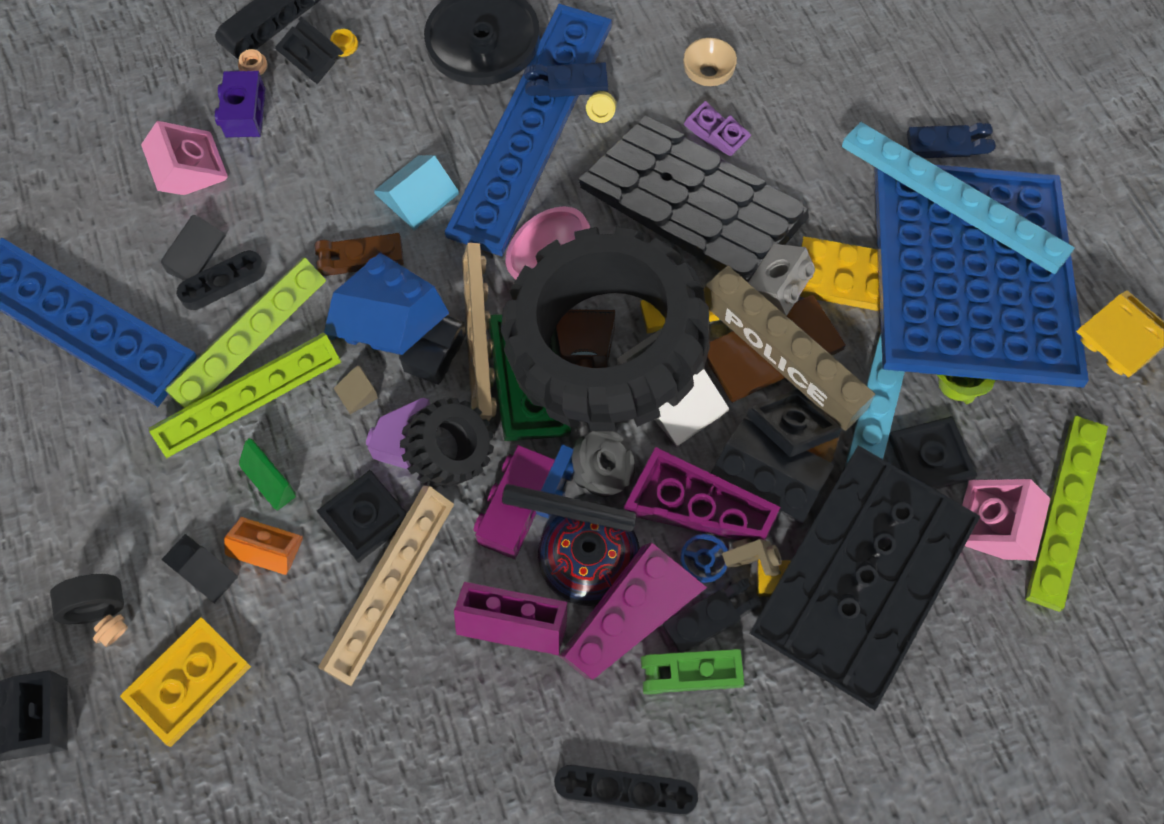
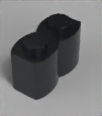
M449 316L444 317L404 354L399 355L404 372L439 385L466 336L464 322Z

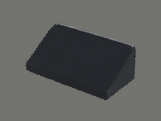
M192 215L162 258L161 264L168 274L186 280L203 271L226 235L202 218Z

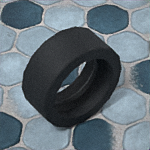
M89 574L67 579L50 590L53 619L62 624L71 625L96 622L110 614L112 616L117 614L124 607L121 581L114 575Z

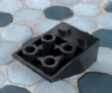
M51 670L12 676L1 680L0 762L68 750V679Z

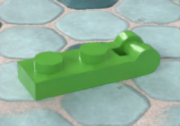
M741 649L641 656V668L645 669L646 681L642 682L644 694L744 687ZM670 667V679H660L659 668Z

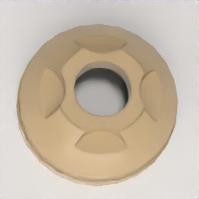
M702 38L694 41L686 49L683 61L684 69L687 76L697 84L717 86L728 81L733 75L737 64L736 53L723 40ZM712 67L717 73L709 77L703 75L701 69Z

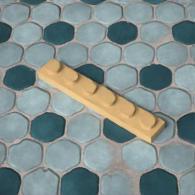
M467 243L462 258L471 406L472 410L478 407L482 411L480 415L482 420L487 418L490 421L491 417L496 415V399L491 397L490 387H493L494 369L489 368L488 358H491L492 342L491 339H487L486 330L489 329L490 313L485 311L484 302L488 298V285L483 283L482 278L486 270V257L481 256L480 243Z
M423 486L318 666L319 669L346 685L352 686L454 506V503L432 487Z

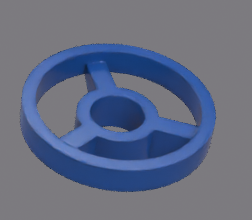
M707 534L696 535L690 538L683 546L680 557L681 565L698 581L703 583L713 582L719 579L727 570L725 564L715 576L711 575L710 569L715 562L714 555L720 549L723 552L728 550L725 544L715 536ZM698 540H710L716 543L711 550L703 548L696 553L686 550L690 544ZM707 555L711 562L708 565H702L698 561V557ZM684 556L692 559L695 567L704 571L706 577H699L693 574L687 568Z

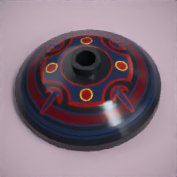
M557 516L547 526L541 537L538 548V563L546 584L559 597L577 605L596 606L639 551L640 546L634 530L627 532ZM588 543L595 546V550L590 553L585 552L582 548Z

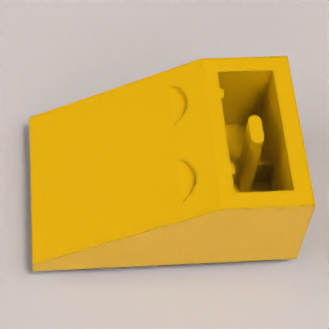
M1128 290L1118 295L1076 331L1082 336L1080 340L1089 350L1093 352L1099 351L1108 359L1106 363L1114 372L1119 375L1125 374L1128 378L1150 362L1164 348V321Z

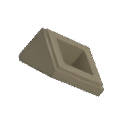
M359 365L352 369L334 387L335 392L350 415L378 399L374 387Z

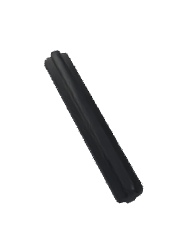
M506 484L502 493V503L505 505L627 532L633 531L636 523V514L632 511L517 485Z

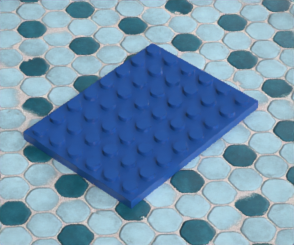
M936 165L1069 244L1060 175ZM874 167L883 370L1084 388L1089 378L1084 344L1080 340L1082 336L1076 332L1081 327L1071 255L1057 273L1053 274Z

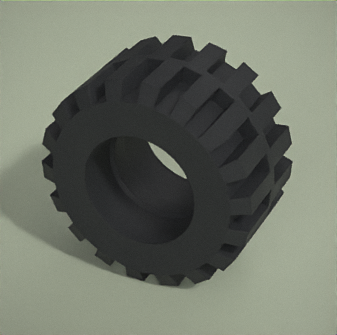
M451 397L448 400L443 398L417 411L416 414L407 420L409 424L403 427L401 433L406 438L400 440V448H405L406 453L401 456L403 462L409 461L411 465L407 468L411 474L416 472L419 474L417 480L422 483L430 481V487L437 488L442 486L443 488H448L473 479V477L483 472L482 468L488 466L491 460L487 455L493 453L494 446L489 444V441L494 439L493 431L488 432L486 427L490 425L487 418L482 420L480 417L482 411L478 407L472 410L470 408L471 403L466 400L459 403L458 398ZM438 427L448 430L455 438L457 443V456L455 460L446 457L439 449L436 440Z

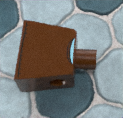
M570 309L556 325L560 357L578 366L607 368L615 332V310Z

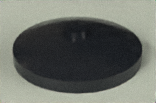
M442 0L432 10L426 21L424 40L427 54L437 70L454 81L469 85L499 83L520 73L533 60L540 43L539 21L534 9L526 0Z

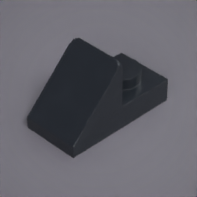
M184 534L161 559L214 604L238 578L227 566L187 534Z

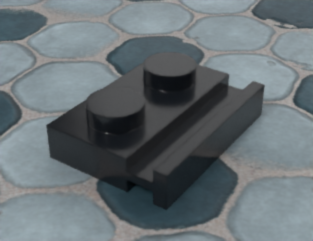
M300 16L298 19L300 22L297 26L290 28L276 45L275 49L314 83L318 84L335 64V58L344 52Z

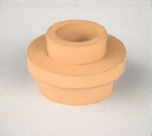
M249 49L240 54L238 68L239 71H259L260 75H262L267 69V60L259 51Z
M111 614L103 618L94 627L97 633L93 640L96 643L101 642L105 647L114 643L128 629V626L123 622L125 618L121 614L114 618Z

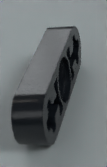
M251 250L243 251L182 281L177 287V297L186 309H201L261 279L265 274V264L257 252ZM252 263L254 268L248 270L246 264ZM236 269L239 276L236 277L232 270ZM223 274L229 276V281L225 285L215 286L213 284L217 276ZM206 283H207V285H208L209 288H210V291H208V292L206 291V288L204 287V284H206ZM195 290L197 296L191 298L189 292Z

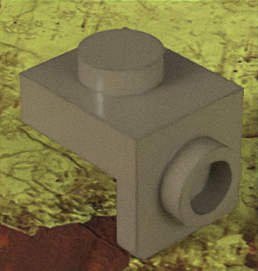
M751 538L732 543V550L722 553L727 567L738 568L760 559L765 575L776 576L781 574L778 566L782 564L781 556L777 547L771 545L770 541L759 539L752 542Z

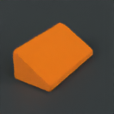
M240 517L224 537L225 555L286 575L292 566L303 536Z

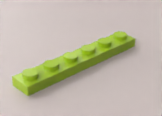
M306 258L299 260L164 390L183 409L208 396L327 280Z
M322 333L148 428L149 432L167 459L341 363V360L327 335Z
M1074 416L1070 421L1036 561L1034 562L1025 598L1027 601L1058 612L1065 607L1108 426L1078 416Z

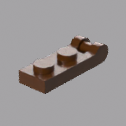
M400 233L335 242L320 240L314 244L315 254L319 258L316 262V270L322 276L358 272L370 259L376 257L379 253L384 254L401 266L404 265ZM340 255V260H331L332 256Z

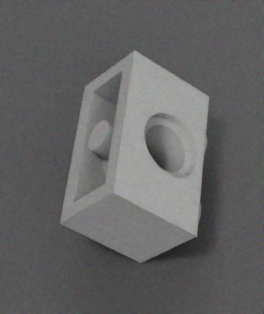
M773 244L748 283L787 316L794 303L798 301L806 284L813 277L815 267L806 247Z

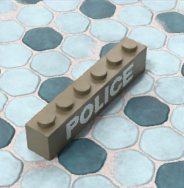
M730 266L725 267L705 285V302L709 310L843 430L846 431L868 410L875 393Z

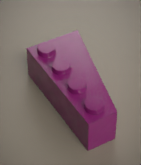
M655 447L624 509L634 512L636 518L735 540L751 538L752 542L759 539H767L779 514L780 507Z
M655 544L642 545L559 653V657L582 676L593 680L707 587Z

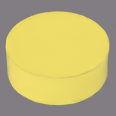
M605 91L593 93L586 104L587 115L597 123L609 121L616 111L614 97Z

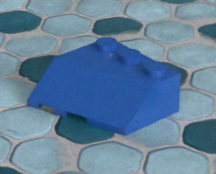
M379 253L333 292L324 333L330 340H335L338 337L345 339L349 344L357 345L358 342L369 344L372 349L402 355L446 317L449 311L435 286L384 254Z

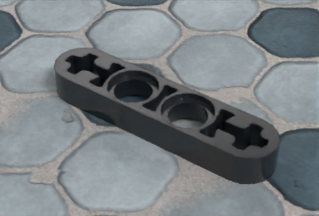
M566 765L560 768L554 779L558 795L562 799L572 802L672 816H686L690 814L698 802V793L695 787L690 782L680 779L578 765ZM569 773H575L577 781L587 782V774L595 775L591 783L592 797L584 796L586 792L584 787H575L573 793H567L566 786L560 784L561 779H567ZM609 777L617 782L618 792L611 799L602 798L597 792V784L603 778ZM646 782L655 791L654 799L648 804L639 803L633 795L634 788L639 783ZM660 784L668 786L665 792L667 794H676L679 788L685 789V795L691 797V802L685 803L683 809L677 808V802L670 799L664 800L665 807L657 806L661 796Z

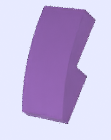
M706 101L684 122V125L699 138L729 156H732L752 136L731 115L725 119Z

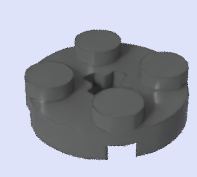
M592 431L575 441L572 454L575 471L573 477L579 487L586 488L592 494L600 497H610L621 492L625 486L632 482L635 473L634 457L631 450L626 451L621 444L623 438L614 431ZM601 456H603V461L608 463V467L605 469L600 463Z

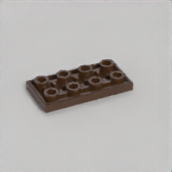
M813 294L794 303L787 315L791 321L830 355H835L845 349L846 344ZM734 331L709 342L710 348L706 361L732 403L785 378Z

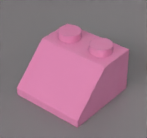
M157 121L141 144L157 191L187 195L223 182L228 177L213 136L209 131Z
M1031 479L969 480L962 506L980 515V518L965 546L1001 559L1036 561L1050 498Z

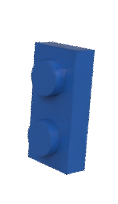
M565 445L561 446L541 491L565 496V492L562 489L566 480L572 481L574 478L573 448ZM536 511L537 515L547 519L551 516V514Z

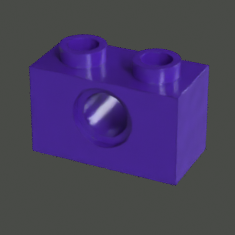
M259 71L223 72L222 84L218 85L220 103L219 108H215V122L217 126L221 127L226 138L261 137L266 88Z

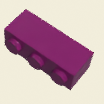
M519 445L514 455L509 454L506 457L502 467V473H504L500 484L495 483L491 488L488 496L490 505L485 514L482 512L479 514L473 531L476 532L478 545L516 560L535 519L536 511L503 504V489L506 484H512L541 491L555 459Z
M464 582L454 608L456 635L559 656L567 628V602Z

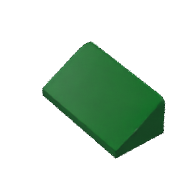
M250 438L247 439L239 460V466L275 510H280L296 497V492L255 441Z

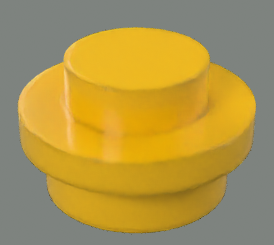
M338 29L332 33L330 41L344 52L338 56H349L357 50V37L350 30Z

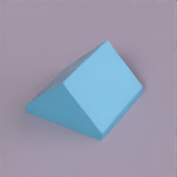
M418 155L376 188L374 193L415 230L459 194V191L435 155Z

